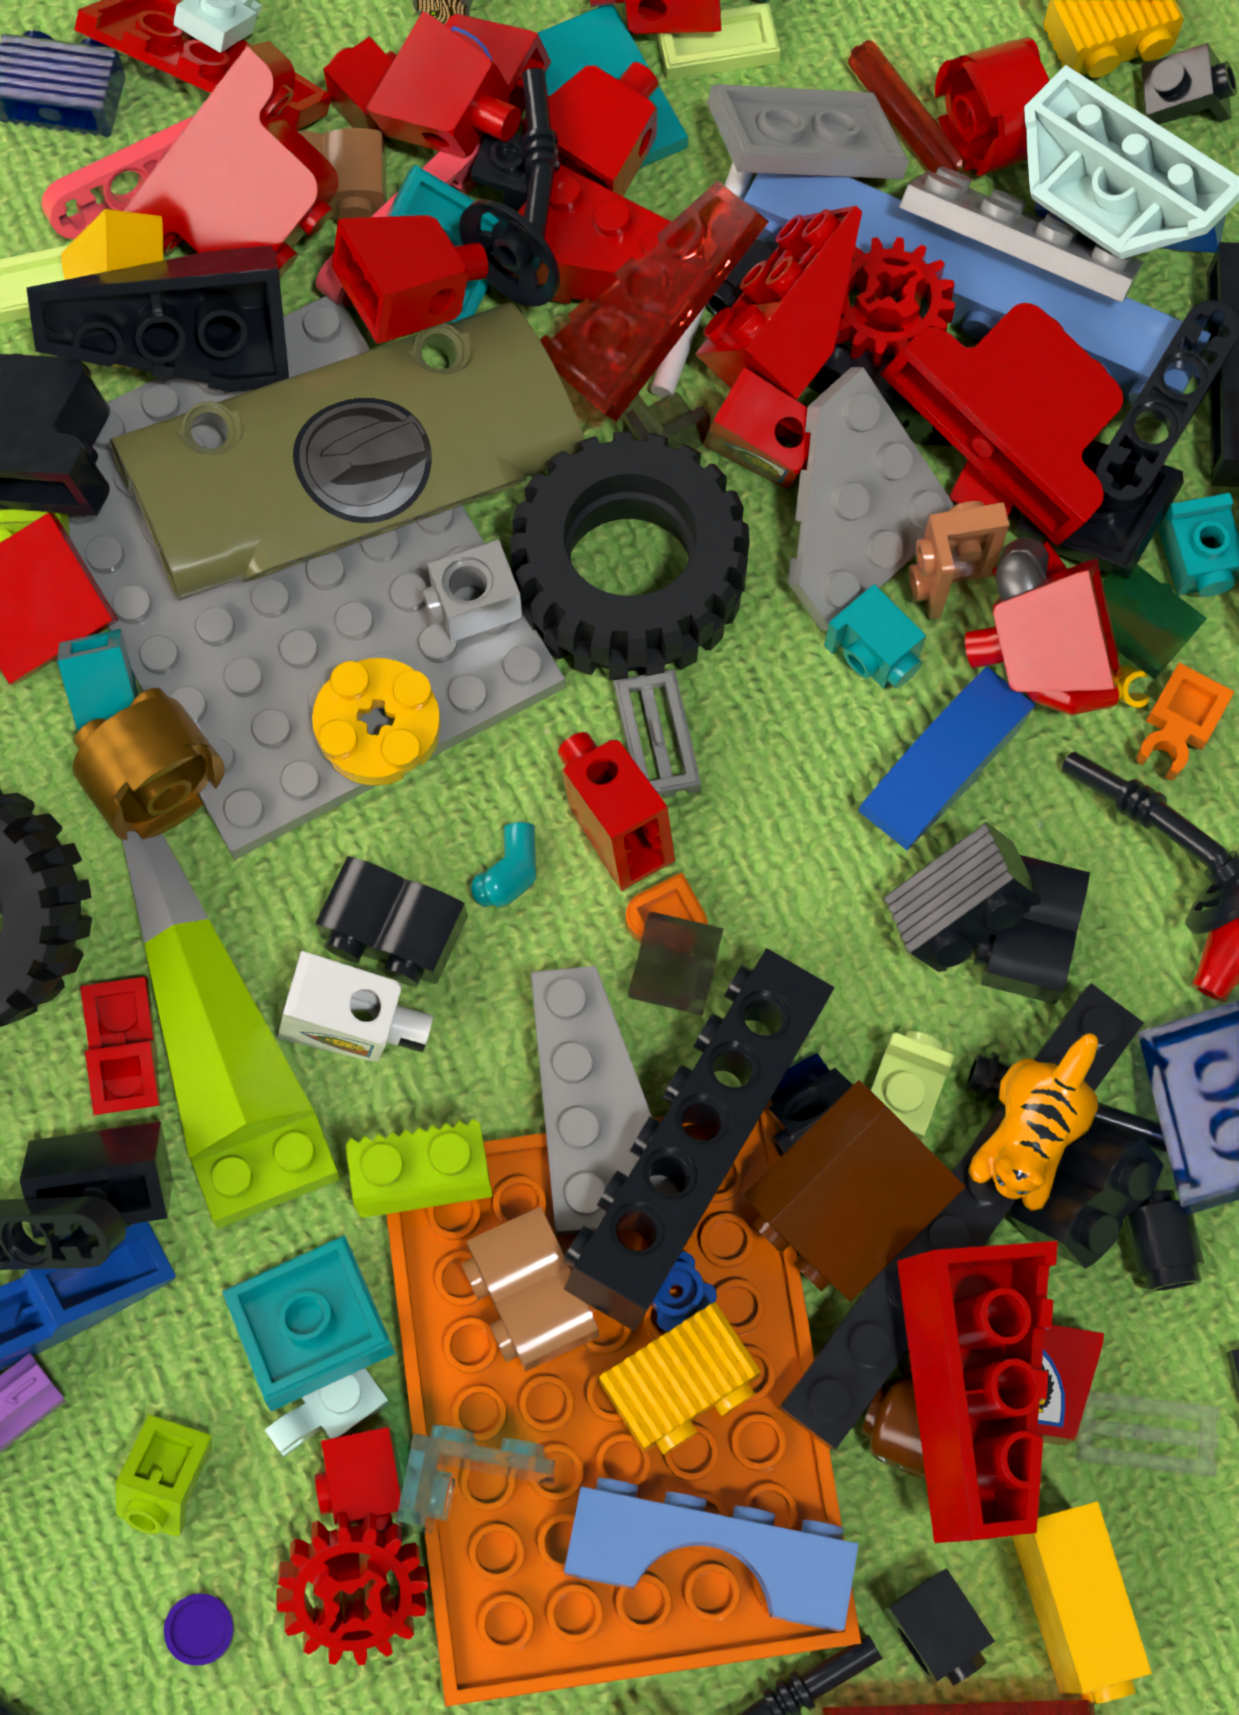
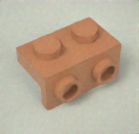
M969 501L952 507L948 512L929 515L923 539L916 540L917 562L909 567V580L915 602L924 601L928 620L941 618L951 583L991 577L993 575L991 569L996 566L1009 528L1004 503L984 505L980 501Z

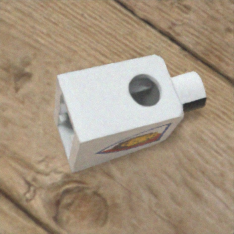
M301 951L277 1039L363 1060L379 1062L386 1043L423 1053L433 1015L397 1005L402 984L395 980ZM352 1011H365L371 1015L373 1021H360L354 1017Z

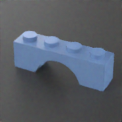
M598 1478L596 1489L581 1487L564 1569L566 1576L634 1589L644 1572L665 1554L690 1546L713 1547L733 1555L751 1570L765 1595L770 1618L836 1632L844 1631L859 1543L842 1540L843 1527L812 1520H803L801 1532L774 1526V1513L744 1506H734L732 1517L705 1512L706 1499L675 1492H666L664 1503L636 1498L639 1486L607 1478Z

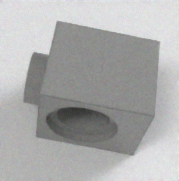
M499 539L427 563L431 586L421 589L423 599L433 625L444 622L451 642L522 619L520 592ZM465 586H476L485 591L479 598L471 601L461 600L454 596L459 589Z

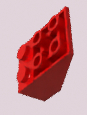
M855 205L835 210L825 209L819 213L804 216L799 214L790 219L777 234L775 241L779 246L769 259L756 264L742 279L739 287L743 292L732 307L724 308L708 323L704 330V335L707 339L695 355L731 389L743 368H746L792 398L798 399L834 352L862 211Z

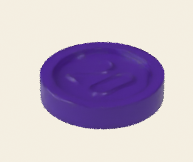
M193 1594L179 1600L169 1611L164 1624V1639L171 1654L179 1661L195 1666L208 1665L220 1659L230 1648L235 1632L234 1619L227 1605L220 1599L207 1594Z

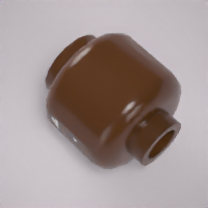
M903 1377L898 1379L891 1387L883 1384L874 1396L863 1423L862 1435L870 1438V1452L875 1459L912 1476L925 1479L913 1379Z

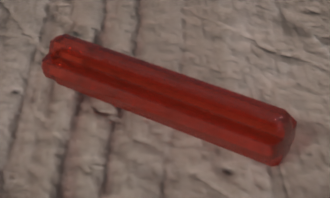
M872 40L856 45L851 50L848 65L867 90L875 94L883 111L929 171L936 173L938 167H945L963 174V170L967 165L966 159L878 45Z

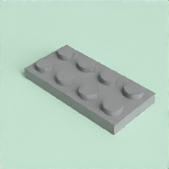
M938 167L936 173L928 170L908 184L899 208L1122 303L1134 285L1144 263L1132 256L1119 259L1093 240L1077 234V229L1053 213H1047L1044 220L1023 211L1026 203L1011 194L993 190L991 196L973 190L969 188L971 179L957 171Z

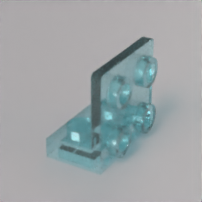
M433 1425L430 1437L418 1434L413 1435L396 1521L407 1530L432 1534L435 1519L448 1520L454 1494L455 1479L452 1478V1473L445 1472L446 1465L554 1485L556 1476L555 1461L544 1458V1446L540 1444L502 1438L501 1448L497 1450L476 1446L477 1439L474 1438V1433L471 1431L449 1426Z

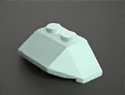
M1067 65L1024 106L1027 128L1029 183L1032 199L1119 259H1125L1207 234L1239 201V176Z

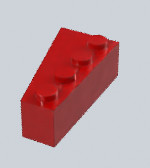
M1058 1241L940 1249L897 1261L934 1543L974 1541L1037 1533L1043 1438L1037 1435L1040 1400L1047 1399L1048 1371L1042 1370L1045 1330L1052 1328L1054 1300L1047 1299L1049 1267L1056 1266Z

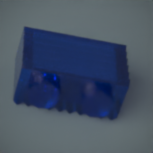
M35 30L26 31L22 36L7 33L1 34L0 121L3 123L10 121L15 125L22 123L27 127L31 124L37 128L44 126L49 130L55 127L60 131L67 129L72 133L79 131L82 134H86L89 132L94 136L101 134L106 138L111 136L126 77L118 50L92 38L82 39L78 44L57 41L46 33Z

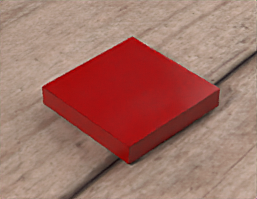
M46 513L0 543V670L9 684H18L55 661L58 657L60 642L98 634L119 621L56 513Z

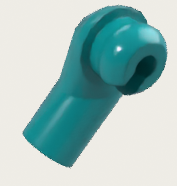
M515 822L504 826V858L490 867L486 873H479L472 880L471 894L477 904L483 907H490L492 905L503 907L509 905L533 885L536 879L535 825L527 822Z

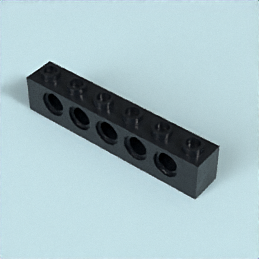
M768 948L765 949L754 969L744 963L741 965L724 995L725 998L733 1002L724 1019L712 1013L693 1046L703 1053L694 1069L691 1070L681 1064L668 1085L662 1099L670 1103L671 1107L661 1123L649 1117L633 1143L630 1152L640 1157L629 1176L617 1170L598 1201L597 1206L605 1210L606 1214L596 1231L584 1225L564 1257L563 1262L573 1267L564 1287L565 1291L635 1332L817 1021L835 988L834 986ZM745 1021L762 1023L768 1028L771 1035L764 1036L754 1033ZM726 1071L733 1074L739 1080L741 1087H729L722 1084L716 1078L714 1072ZM696 1123L701 1125L708 1131L711 1139L697 1140L686 1133L682 1124ZM660 1175L670 1178L675 1182L680 1193L667 1195L659 1192L652 1185L650 1177ZM620 1230H633L645 1239L648 1248L641 1251L628 1249L619 1241L616 1232Z

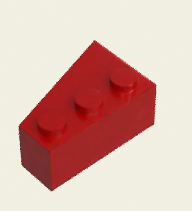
M562 165L554 173L544 237L554 254L560 273L559 290L552 298V301L570 304L572 298L604 304L605 311L678 324L710 282L705 239ZM526 202L518 211V213L521 214L523 217ZM491 251V254H492V255L494 256V258L498 261V259L496 258V256L494 255V253ZM498 261V263H499L505 270H507L510 274H512L514 277H516L517 279H519V276H517V275H515L514 273H512L511 271H509L506 267H504V266ZM544 263L536 271L539 285L546 283L548 279V267Z

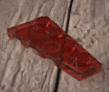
M717 181L658 234L659 243L642 259L636 260L633 257L614 273L618 279L596 300L591 301L586 298L568 314L572 321L553 338L544 335L540 339L557 373L604 415L617 422L769 221Z

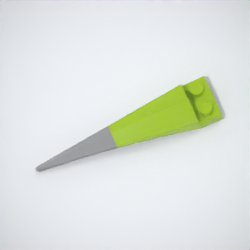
M136 831L127 832L128 840L122 839L188 1155L213 1223L219 1229L341 1180L312 1105L163 834L142 840Z

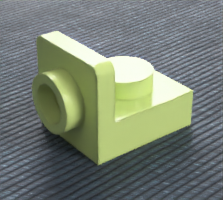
M907 1031L906 1035L903 1036L893 1033L871 1091L922 1141L955 1056L943 1051V1043L927 1034Z

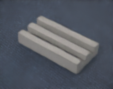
M675 669L647 677L646 675L615 680L614 692L628 753L649 780L630 693L640 691L659 779L649 782L657 793L663 795L664 798L676 796V792L688 790V794L701 791V781ZM664 686L683 775H672L653 688Z

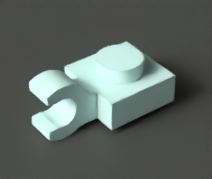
M184 0L176 6L173 25L221 53L253 33L256 17L262 10V4L255 0Z
M364 1368L302 1397L303 1405L279 1418L265 1431L282 1456L285 1457L322 1428L330 1439L348 1435L387 1406L389 1401Z

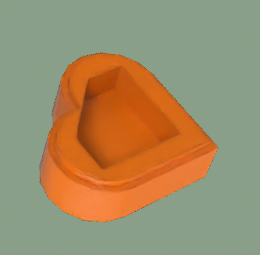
M683 872L639 893L631 899L626 910L628 932L641 943L655 944L662 942L668 950L674 953L688 954L699 949L706 940L708 929L706 914Z

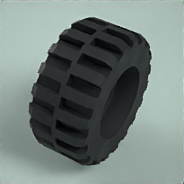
M632 431L613 432V441L599 444L596 436L579 441L578 453L571 457L566 451H560L547 461L548 477L542 473L534 474L525 487V501L517 504L512 519L513 536L510 538L512 572L520 592L525 619L533 631L536 629L539 635L544 633L545 646L555 657L562 659L569 652L574 655V669L592 675L597 666L609 669V680L628 679V671H644L646 677L664 673L665 665L672 662L675 663L678 669L683 670L697 662L698 647L702 646L705 650L711 651L722 640L724 626L734 622L740 609L741 595L745 589L750 543L749 527L747 523L742 521L744 507L738 493L733 490L726 491L727 476L715 464H709L703 468L700 465L701 453L686 444H682L679 450L668 447V437L653 433L649 434L648 441L632 440ZM637 519L654 523L675 536L688 554V565L676 580L658 591L638 596H622L600 590L580 576L571 563V552L581 538L594 528L615 520Z
M1 788L0 899L3 923L0 935V1027H3L37 1012L38 1005L52 1001L65 988L64 980L61 977L76 972L84 954L80 949L75 948L74 945L76 940L90 936L92 922L91 916L81 915V901L90 899L92 896L89 879L78 881L73 865L82 861L75 844L61 845L56 838L63 827L50 813L34 815L32 813L35 808L34 801L19 793L3 794Z

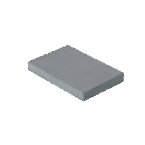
M723 84L711 85L707 104L737 172L890 179L904 178L909 160L873 92Z

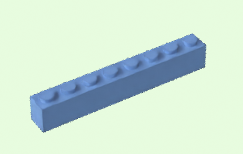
M758 173L743 199L740 232L749 235L751 239H758L764 243L766 241L776 243L775 239L779 231L796 215L801 214L804 216L819 213L825 209L835 210L856 205L862 211L856 247L861 249L864 254L870 252L872 238L878 237L884 249H892L896 238L902 237L905 244L904 251L912 253L921 244L927 247L924 260L927 264L942 259L945 263L942 279L954 280L955 284L951 301L956 304L952 323L950 324L964 329L970 337L981 341L1015 305L1020 303L1037 305L1049 316L1056 319L1075 342L1106 368L1108 374L1119 384L1123 399L1128 401L1131 406H1133L1183 322L1128 297L1124 299L1123 303L899 208L901 199L850 177ZM926 297L920 303L919 315L922 317L929 310ZM1202 330L1193 352L1202 356L1211 333ZM1174 368L1165 373L1164 381L1173 392L1184 394L1193 374L1182 368Z

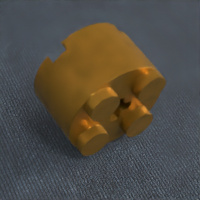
M151 688L144 691L134 699L131 706L121 710L107 720L101 718L88 722L74 737V743L79 750L73 761V775L115 835L124 840H128L127 832L136 831L143 840L158 836L184 822L204 805L198 794L209 781L217 789L225 772L223 760L181 703L176 699L167 697L161 688Z

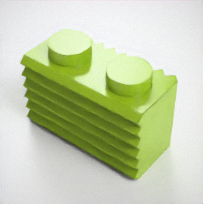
M473 1118L468 1125L459 1120L454 1128L445 1123L440 1130L432 1125L427 1132L418 1127L414 1134L405 1129L400 1137L391 1131L386 1139L378 1133L373 1141L364 1136L359 1143L351 1138L345 1145L353 1203L360 1218L493 1197L481 1124Z

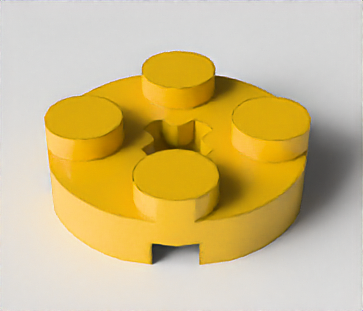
M369 658L358 662L346 661L339 664L332 671L330 679L322 686L313 707V731L324 757L332 763L333 768L343 777L360 784L388 785L404 779L403 774L412 771L419 763H421L422 767L431 758L439 741L441 731L439 706L428 678L423 673L396 660ZM375 708L385 709L386 716L395 718L392 726L383 725L381 727L379 735L368 734L367 723L360 721L364 714L371 713Z

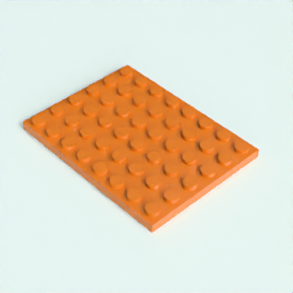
M769 1101L683 1249L684 1252L694 1257V1268L700 1273L703 1282L711 1284L715 1288L717 1305L760 1369L761 1373L758 1379L750 1383L756 1395L723 1417L713 1407L692 1421L698 1433L665 1455L662 1454L657 1445L643 1453L599 1383V1377L603 1373L667 1333L658 1326V1314L652 1305L634 1332L587 1304L599 1329V1337L525 1372L518 1357L508 1362L505 1361L489 1324L501 1319L490 1295L477 1300L461 1265L462 1262L473 1258L468 1248L467 1240L540 1206L564 1256H566L578 1234L556 1236L546 1133L484 1141L493 1197L386 1214L445 1707L861 1644L852 1587L844 1631L836 1632L770 1618L765 1595L751 1570L733 1555L713 1547L690 1546L665 1554L644 1572L634 1589L575 1578L564 1574L581 1487L596 1489L598 1478L635 1484L639 1486L636 1498L664 1503L666 1492L700 1497L707 1500L705 1512L727 1517L733 1516L734 1506H744L772 1512L775 1514L774 1526L801 1532L803 1520L818 1521L842 1527L829 1448L778 1409L814 1359L800 1270L793 1263L798 1258L797 1250L789 1245L780 1253L754 1227L753 1223L761 1214L744 1196L781 1158L771 1140V1136L777 1133L776 1124L768 1107L772 1106V1101ZM665 1116L652 1117V1118H654L655 1120H657V1121H659V1122L661 1123V1121L663 1120V1118H664ZM696 1123L682 1124L686 1133L697 1140L711 1139L708 1131L701 1125ZM620 1230L616 1232L619 1241L626 1248L635 1251L648 1248L645 1239L639 1233L633 1230ZM680 1286L671 1287L670 1295L672 1297L679 1298L682 1296L683 1290Z

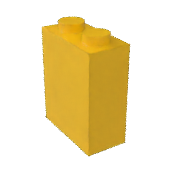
M1099 1502L1039 1517L1037 1533L1012 1536L1059 1693L1080 1694L1083 1704L1091 1702L1100 1704L1135 1694L1136 1689L1133 1679L1150 1675L1152 1671Z

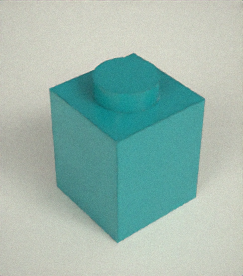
M121 629L59 643L57 662L77 732L90 721L101 718L109 719L121 710L131 706L134 699L139 696Z

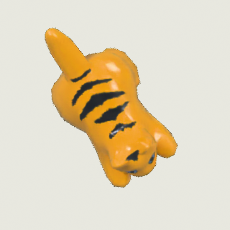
M1085 1034L1069 1048L1059 1065L1037 1062L1032 1058L1022 1059L1010 1067L1000 1082L999 1100L1005 1105V1116L993 1135L972 1157L968 1170L972 1181L985 1183L993 1178L997 1191L1003 1196L1010 1199L1022 1197L1024 1206L1031 1211L1044 1207L1049 1198L1056 1170L1065 1147L1089 1130L1098 1110L1097 1095L1084 1080L1095 1058L1098 1047V1038L1095 1034Z

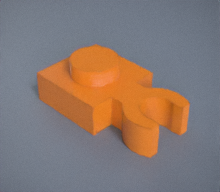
M1179 662L1146 722L1161 730L1155 731L1145 738L1138 750L1136 763L1143 766L1152 751H1166L1171 756L1172 765L1165 778L1170 781L1175 780L1184 769L1189 758V750L1186 743L1201 751L1203 750L1235 691Z

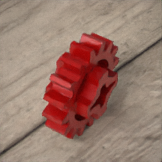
M878 237L872 238L870 252L866 254L855 246L835 343L840 344L850 340L852 342L850 357L854 360L862 356L865 351L873 353V365L879 368L884 361L885 355H893L895 358L921 330L936 327L947 331V323H952L956 303L951 301L955 287L954 280L942 279L945 263L941 259L927 264L924 261L927 247L922 244L912 253L904 251L905 244L902 237L896 238L892 249H884ZM856 285L859 289L856 304L851 307L848 296ZM926 297L929 310L922 319L919 316L920 303Z
M342 1512L338 1516L337 1529L328 1531L317 1520L311 1524L312 1542L310 1544L297 1538L290 1542L291 1561L280 1562L278 1566V1585L281 1587L276 1589V1608L278 1612L286 1613L284 1631L287 1636L296 1635L304 1631V1653L310 1655L323 1645L328 1647L329 1664L336 1665L343 1651H353L354 1659L358 1666L366 1664L367 1649L376 1646L380 1653L388 1657L393 1654L392 1636L394 1634L409 1640L414 1636L412 1616H425L427 1610L425 1593H423V1591L428 1589L427 1569L425 1566H418L421 1562L419 1546L416 1542L401 1546V1526L395 1523L387 1528L384 1533L376 1531V1515L368 1513L361 1527L351 1526L347 1513ZM390 1569L395 1574L399 1583L396 1596L390 1593V1584L387 1583V1573ZM308 1582L313 1584V1594L318 1597V1604L315 1608L310 1604L305 1589Z

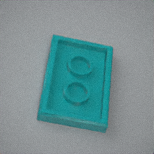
M613 4L600 6L538 32L551 60V64L546 71L548 97L585 66L596 65L617 80L633 62H638L648 67ZM660 86L649 97V100L657 107V135L640 168L688 148V135Z

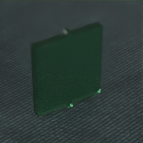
M1139 565L1135 566L1128 580L1111 573L1103 582L1118 653L1122 654L1156 680L1204 624L1207 617L1172 591L1173 588L1170 584L1159 582Z

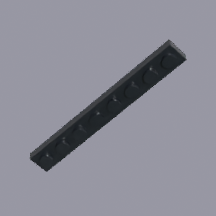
M1090 983L1082 991L1033 1059L1037 1062L1059 1065L1069 1048L1085 1034H1095L1098 1038V1047L1095 1058L1084 1078L1086 1083L1095 1092L1144 1022ZM1002 1102L951 1170L965 1188L867 1285L778 1407L780 1411L832 1451L838 1448L909 1349L897 1261L932 1250L983 1246L1017 1200L1000 1194L996 1189L993 1178L985 1183H977L972 1181L968 1172L972 1157L993 1135L1005 1116V1105Z

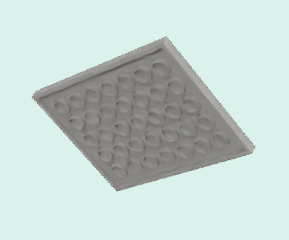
M327 296L283 317L289 378L370 350L344 304L341 302L337 305ZM174 376L172 380L158 377L107 402L110 407V415L93 448L98 454L96 466L110 486L109 495L97 516L69 514L70 539L119 620L108 628L110 631L122 630L131 668L142 691L144 692L151 688H161L167 697L179 701L223 760L225 772L221 783L215 789L209 781L199 793V796L234 860L376 787L374 785L360 784L343 777L333 768L332 763L324 757L315 738L312 724L315 700L322 686L330 679L332 671L339 664L346 661L358 662L369 658H386L402 662L414 670L423 673L428 678L432 692L438 702L441 718L440 737L431 758L566 688L565 678L536 629L533 631L525 619L522 605V619L451 642L444 622L433 625L421 589L431 586L427 563L485 544L463 506L255 580L244 582L241 578L178 600L167 578L134 491L129 492L119 473L111 450L110 439L187 413L190 408L199 403L209 401L217 403L252 390L227 392L208 388V384ZM199 422L191 428L194 441L203 448L213 449L224 443L222 431L213 423ZM465 586L459 589L454 596L461 600L471 601L479 598L485 591L476 586ZM375 708L371 713L364 714L360 721L367 723L368 734L379 735L381 727L383 725L392 726L395 718L386 716L385 709Z

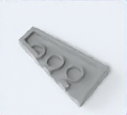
M589 966L531 972L556 1236L578 1234L584 1225L596 1231L606 1214V1211L598 1207L597 1203L617 1170L627 1176L631 1173L640 1157L631 1153L630 1149L644 1124L652 1115L597 967ZM660 1175L650 1177L652 1185L659 1192L667 1195L680 1193L677 1185L670 1178Z

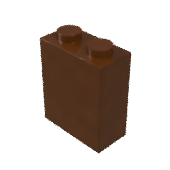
M858 1080L744 1196L761 1214L753 1223L754 1227L780 1253L791 1245L801 1254L793 1263L821 1292L831 1283L851 1302L965 1186L871 1090Z

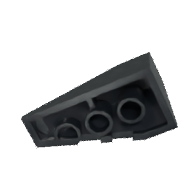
M272 245L208 251L26 287L35 352L111 367L113 364L151 371L152 376L172 380L174 376L207 383L208 388L227 392L255 390L289 378L279 268Z

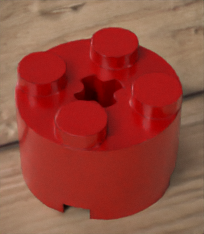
M1025 37L1019 40H1009L946 60L940 66L935 82V98L945 95L947 114L938 117L939 127L948 151L958 166L964 171L976 169L978 171L975 176H982L1028 161L1024 106L1049 82L1048 75L1040 61L1038 46L1032 38Z

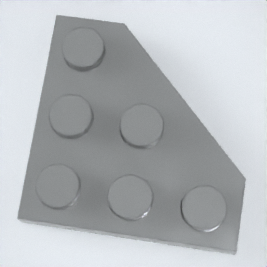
M851 367L812 402L807 410L805 432L811 433L807 470L800 471L795 521H801L797 559L791 558L788 584L820 630L827 631L829 622L873 584L880 588L916 554V540L923 539L929 515L948 512L955 506L864 367Z

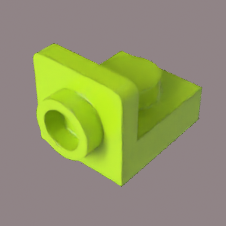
M148 1414L115 1482L116 1515L124 1519L132 1528L142 1533L158 1534L163 1532L179 1537L185 1525V1506L212 1450V1435Z

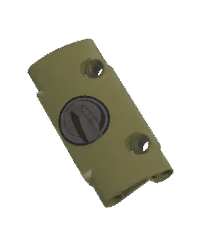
M510 302L448 324L442 323L421 330L419 334L217 403L211 401L199 403L190 408L187 413L111 438L110 446L127 490L129 492L134 491L173 592L178 600H182L241 578L246 582L273 574L504 491L527 479L526 476L548 469L547 461L560 451H566L570 457L578 453V442L584 440V435L570 398L548 353L526 318ZM429 344L440 346L449 357V367L440 370L430 367L422 357V347ZM199 422L213 423L222 431L224 443L213 449L203 448L194 441L191 428Z

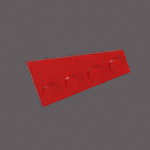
M101 0L78 9L74 28L75 31L209 93H212L245 47L251 45L242 39L220 53L174 26L176 6L182 2L181 0ZM295 72L294 94L282 110V115L292 127L298 130L327 116L333 95Z

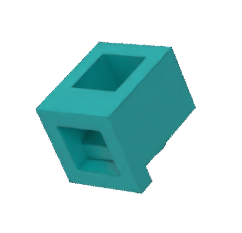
M1230 493L1170 504L1158 531L1177 595L1198 592L1202 597L1216 596L1229 591L1237 584L1239 580V534L1231 511L1233 500ZM1212 543L1213 549L1208 548L1203 544Z
M873 584L829 622L824 647L831 654L842 647L846 661L858 675L865 679L872 677L883 689L890 683L897 689L909 681L922 666L923 662L919 658L926 634Z

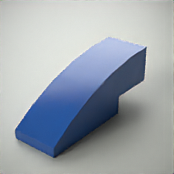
M986 666L912 744L865 799L858 811L908 851L976 782L984 767L1018 734L1036 704L1022 693L1012 691L1008 682Z
M141 1222L126 1227L124 1242L100 1266L92 1268L27 1269L22 1278L0 1286V1371L15 1365L29 1353L32 1356L37 1355L79 1334L172 1282L176 1275L148 1222Z

